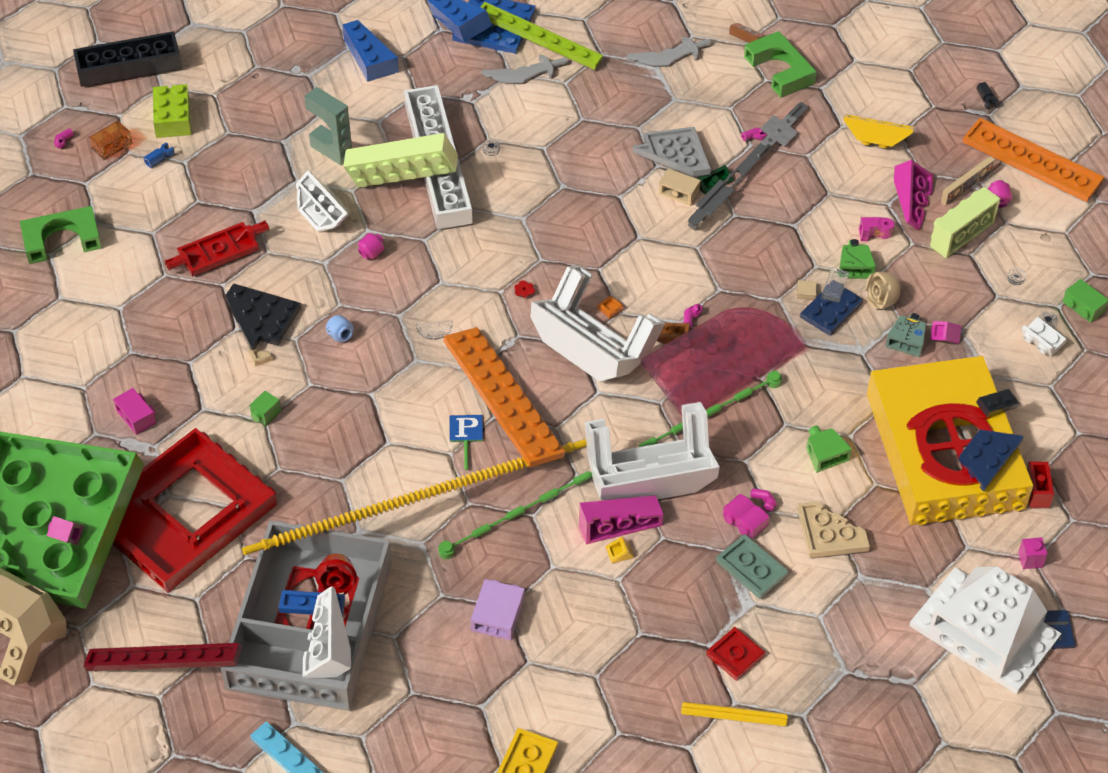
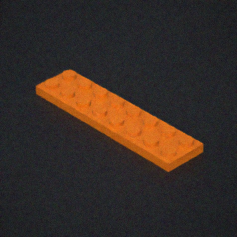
M982 118L976 121L962 140L963 143L1085 202H1088L1104 180V176Z

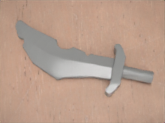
M682 37L684 45L674 49H665L660 53H655L654 51L628 53L627 58L649 66H669L671 63L689 54H692L694 60H697L698 49L711 45V41L708 38L694 43L692 39Z
M540 54V63L530 65L529 67L523 66L516 70L508 68L482 70L481 73L488 78H493V80L502 83H524L545 72L548 73L549 78H552L553 68L567 64V59L564 57L549 61L548 57Z

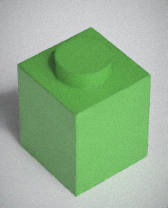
M267 391L260 394L249 405L252 419L265 426L281 412L280 400Z

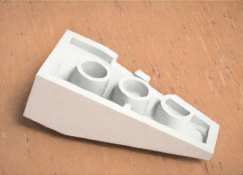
M331 586L317 596L312 617L315 624L307 639L311 642L309 650L304 652L303 678L306 679L338 677L351 668V648L336 591Z

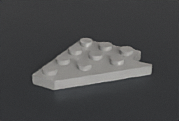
M695 127L643 133L645 144L633 145V153L690 176L710 174L711 169Z

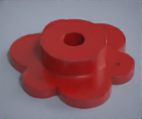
M525 280L520 281L519 284L514 286L516 296L527 298L535 293L533 284L527 283Z

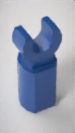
M166 142L161 145L160 149L157 148L144 156V163L151 168L163 161L165 157L172 156L175 153L174 148L171 147L169 149V145Z

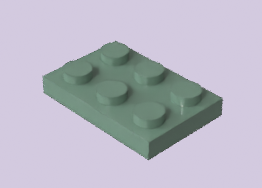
M745 534L716 557V562L759 599L784 580L789 573L787 569Z

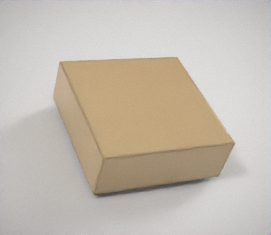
M798 280L797 298L814 300L816 298V282Z

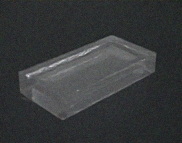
M832 267L821 298L839 303L850 272Z

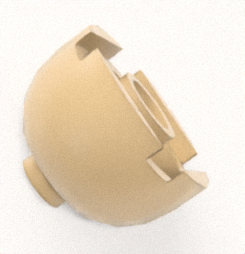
M888 272L870 274L865 285V291H868L869 294L867 301L875 309H884L894 305L898 301L901 292L897 278Z

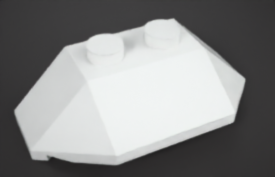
M307 171L296 183V189H298V210L318 232L337 228L348 216V208L310 171Z

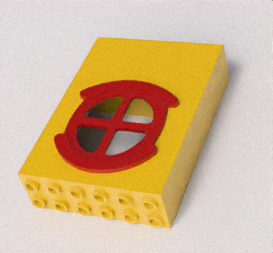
M984 356L871 371L867 398L910 525H924L931 522H944L952 519L961 520L966 517H981L987 514L1021 511L1027 507L1033 484L1019 448L1016 449L985 491L980 489V483L976 478L970 476L967 468L962 464V470L954 471L941 465L931 455V452L954 449L959 459L963 448L972 439H960L955 426L973 424L979 430L1013 434L1005 412L986 417L976 403L979 397L997 392ZM948 428L952 441L936 444L927 443L926 435L928 430Z

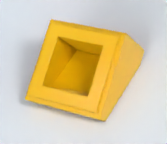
M620 537L605 546L611 563L634 558L631 546L624 537Z

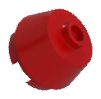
M330 554L316 568L315 580L322 592L332 586L337 594L343 592L347 594L356 583L357 573L347 556Z

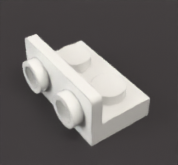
M1039 317L1028 327L1025 325L1022 327V337L1024 340L1036 345L1037 349L1044 355L1047 354L1052 357L1067 342L1064 336Z

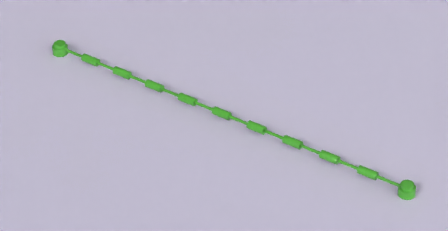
M771 371L768 373L766 381L752 389L747 388L735 394L733 399L706 409L707 418L721 411V407L752 395V391L766 384L770 388H778L782 382L781 374L778 371ZM683 422L671 427V431L658 438L652 437L639 444V447L657 444L658 440L671 433L675 435L683 431ZM587 471L573 478V482L540 495V499L525 507L519 506L506 513V517L471 531V535L454 544L450 541H443L438 547L439 556L443 559L452 558L455 554L454 546L472 537L477 538L491 531V527L506 519L510 521L525 513V509L558 496V492L573 484L577 486L592 478V472Z

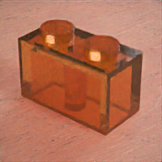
M118 120L89 137L92 150L103 160L133 144L130 131Z

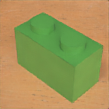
M1079 279L1066 289L1062 301L1090 323L1105 313L1108 305V299L1082 279Z

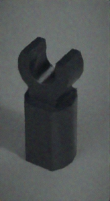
M986 82L979 83L976 90L983 102H985V108L989 109L990 104L997 108L998 99L994 97Z

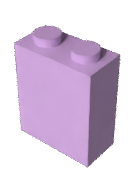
M485 579L470 620L471 631L511 640L525 600V588L500 583L497 580Z

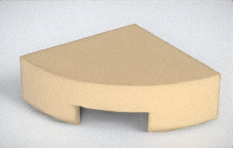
M256 348L248 350L255 367L273 361L272 355L267 351L264 352Z

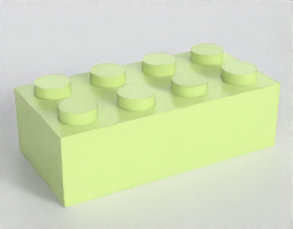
M985 187L974 191L969 198L962 200L954 209L951 208L947 214L935 220L930 247L943 257H949L994 224L1000 198Z

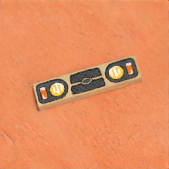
M991 156L986 158L945 188L941 203L946 206L991 173L995 159Z

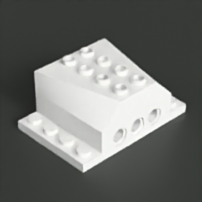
M997 566L975 567L969 576L954 568L910 621L909 625L1015 694L1020 691L1061 636L1060 632L1044 623L1047 610L1034 589Z

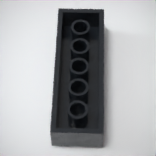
M174 31L73 49L81 87L182 69Z

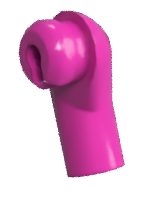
M755 127L741 133V138L743 141L751 138L764 140L768 134Z
M700 304L688 307L684 311L683 323H690L692 327L693 319L701 314L703 307Z
M752 488L751 498L762 499L765 503L766 511H773L776 508L777 500L770 491Z

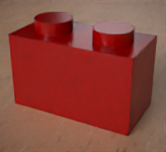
M1029 461L1027 471L1033 484L1029 498V507L1050 508L1054 491L1049 462Z

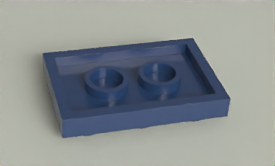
M832 281L800 313V318L831 336L863 304V298Z

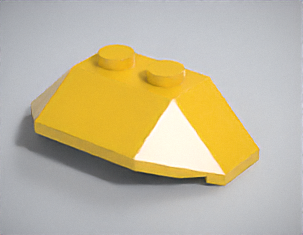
M845 114L844 122L855 138L865 145L874 143L878 144V147L881 148L892 147L911 135L914 130V126Z

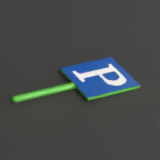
M449 415L450 442L464 441V469L467 471L468 441H483L482 415Z

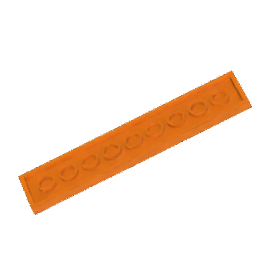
M475 327L445 335L443 342L529 468L563 458L565 450L479 328Z

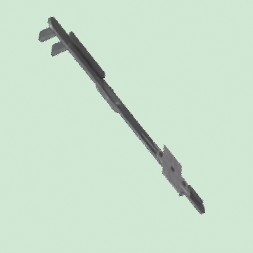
M799 102L783 120L773 115L760 128L768 135L728 175L724 182L720 179L696 204L698 209L688 219V226L696 230L699 223L704 221L707 215L711 216L733 193L734 186L739 183L743 176L776 141L786 146L798 133L791 126L806 111L807 105L805 103ZM736 172L740 173L741 176L731 187L725 185Z

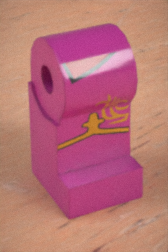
M861 217L858 228L860 240L868 241L870 237L890 238L894 230V221L886 217Z

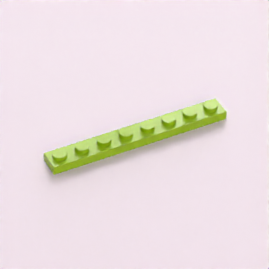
M484 2L481 8L487 10L489 19L494 25L595 70L602 61V54L487 2Z

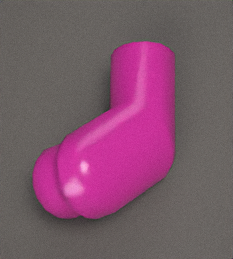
M70 128L55 136V147L59 149L65 147L66 139L74 136Z

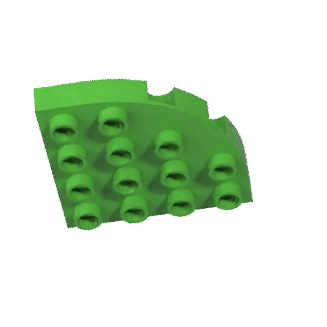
M0 431V568L48 593L54 603L86 609L145 465L136 452ZM53 516L84 525L78 545L47 536L48 526Z

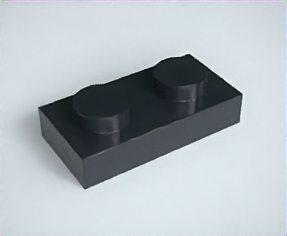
M1009 389L979 397L976 401L986 417L1016 409L1020 404Z

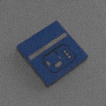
M1047 611L1044 623L1061 633L1052 649L1075 648L1068 611Z

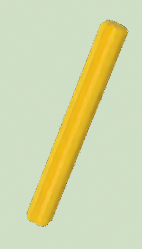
M683 702L681 708L683 715L786 726L788 720L786 713Z

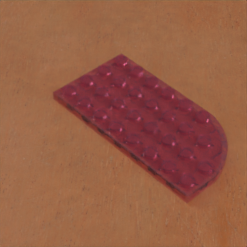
M739 307L719 313L642 358L640 363L682 416V405L701 402L706 409L803 351L805 346L789 326L773 314L760 309Z

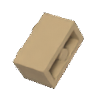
M668 168L659 181L658 194L691 206L700 192L701 180Z

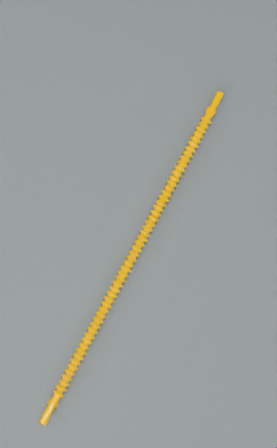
M586 438L573 443L568 442L562 448L565 450V453H572L574 450L587 446ZM523 457L517 458V460L512 459L511 462H503L501 465L497 464L496 467H487L486 470L482 469L481 472L477 470L476 474L472 472L471 475L466 474V477L462 475L461 478L456 477L455 480H446L445 483L441 482L440 485L436 483L435 487L430 485L429 488L425 487L424 490L420 488L419 492L415 490L414 493L409 492L408 495L405 493L403 497L399 495L398 498L393 497V500L388 499L387 502L383 500L382 503L377 502V505L372 504L371 507L367 505L366 509L361 507V510L356 509L355 512L351 510L350 514L345 512L344 515L334 516L333 519L329 517L328 521L323 519V522L318 521L317 524L313 522L312 526L307 524L306 528L301 526V529L296 528L295 531L291 529L289 533L285 531L284 535L282 533H279L278 536L273 535V538L262 539L261 542L242 547L244 555H248L260 550L265 551L273 546L279 547L280 544L285 545V542L290 544L291 540L295 542L296 539L307 538V535L312 537L313 533L317 535L318 532L329 531V528L333 530L335 526L339 528L340 525L351 524V521L355 523L357 519L361 521L362 518L367 519V516L372 517L373 514L377 516L378 512L383 514V511L388 512L389 509L393 511L394 507L399 509V506L404 507L405 504L409 506L410 502L414 504L415 501L420 502L421 499L425 500L426 497L430 499L431 496L436 497V494H446L447 491L451 492L452 489L457 490V487L461 489L462 486L467 487V484L471 486L473 483L477 484L478 481L482 482L483 479L487 481L488 478L492 479L493 476L498 477V474L502 476L503 473L508 474V471L512 473L513 469L517 471L518 468H527L528 465Z

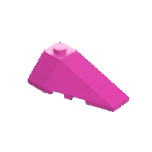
M909 160L894 166V184L906 223L918 230L921 228L925 216L924 208L929 203L928 195L932 194L933 174L913 160Z

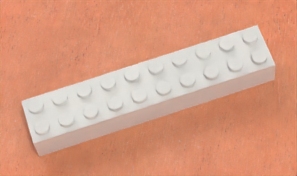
M438 85L404 90L405 108L413 138L445 133L455 149ZM458 159L456 172L424 177L437 229L472 224V207Z

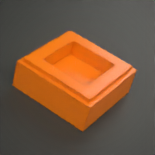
M611 295L597 304V309L609 319L621 312L624 307Z

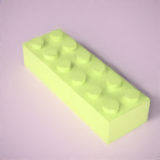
M445 133L347 149L343 167L359 188L456 172L458 154Z

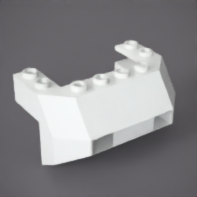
M580 265L568 266L552 299L532 301L530 317L542 341L599 382L628 375L650 355L665 323L652 314H648L647 317L639 315L628 339L625 340L578 307L593 274Z
M702 403L682 405L683 440L611 452L610 430L608 426H605V419L585 422L587 455L594 485L600 499L612 500L655 495L657 499L696 493L717 479L720 467L709 448L707 412Z

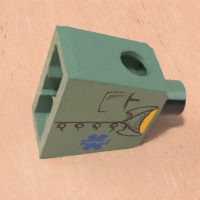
M911 313L909 318L900 316L888 333L885 347L920 358L926 324L920 321L921 317L916 313Z

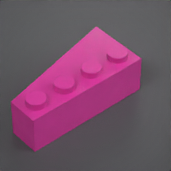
M656 495L579 503V527L586 545L663 526L664 514Z

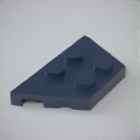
M980 429L960 454L959 461L967 468L970 476L977 479L980 483V489L985 491L1023 442L1024 437L1022 435Z

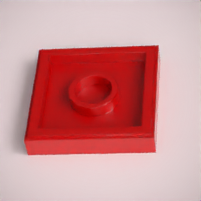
M733 627L706 651V656L737 681L765 656L766 652L738 628Z

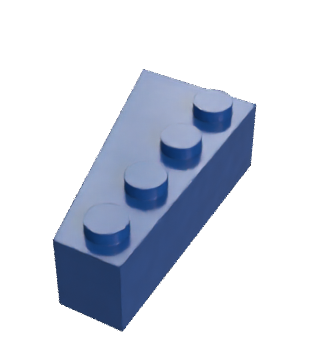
M427 0L432 15L463 42L492 26L486 9L463 0Z
M359 20L342 24L344 41L367 82L399 73L398 57Z

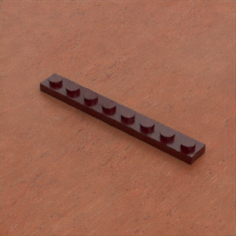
M239 643L95 648L89 649L83 667L87 671L237 666L242 646Z

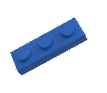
M282 590L279 612L313 615L317 596L321 593ZM336 594L343 617L345 594Z

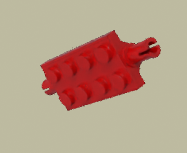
M266 220L252 226H246L244 222L238 223L178 247L177 253L179 255L164 260L168 271L184 265L192 277L258 251L259 245L255 240V236L270 231L269 225L266 223Z

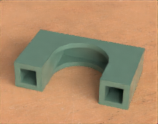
M315 87L304 96L306 109L321 118L330 130L320 125L309 134L310 147L341 166L344 164L346 150L352 149L348 106L320 88Z

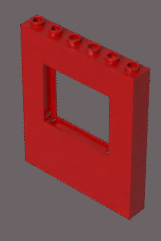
M194 428L143 468L113 545L163 590L169 593L277 505V494L272 487H267L259 476H254L250 473L244 464H239L232 454H227L219 443H214L205 432ZM192 468L233 501L193 534L153 501L156 496Z

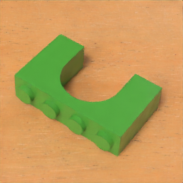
M779 31L745 44L744 58L752 67L769 60H781L791 66L789 69L774 74L772 77L771 88L780 98L815 84V68L806 61L805 57Z
M92 206L20 221L29 264L47 261L45 241L51 234L61 230H70L80 236L83 252L102 249Z

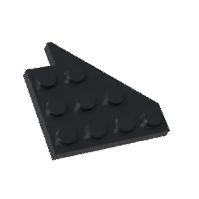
M235 283L232 284L225 295L226 302L251 350H254L260 341L278 346L301 309L300 302Z

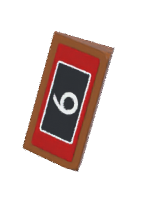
M739 23L731 24L729 29L730 35L748 43L766 36Z

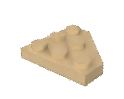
M819 502L797 504V511L809 558L869 551V542L866 531L863 528L853 526L848 523L846 518L836 512L831 513Z

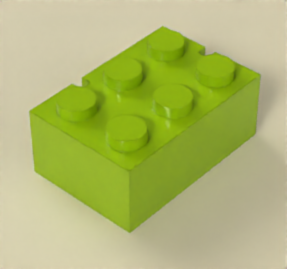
M187 84L172 85V88L168 86L153 87V124L156 138L191 135L190 96Z

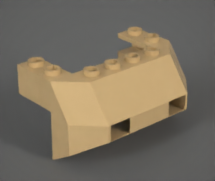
M1 568L0 633L11 639L0 668V678L14 686L29 682L42 644L67 637L66 619L50 595Z

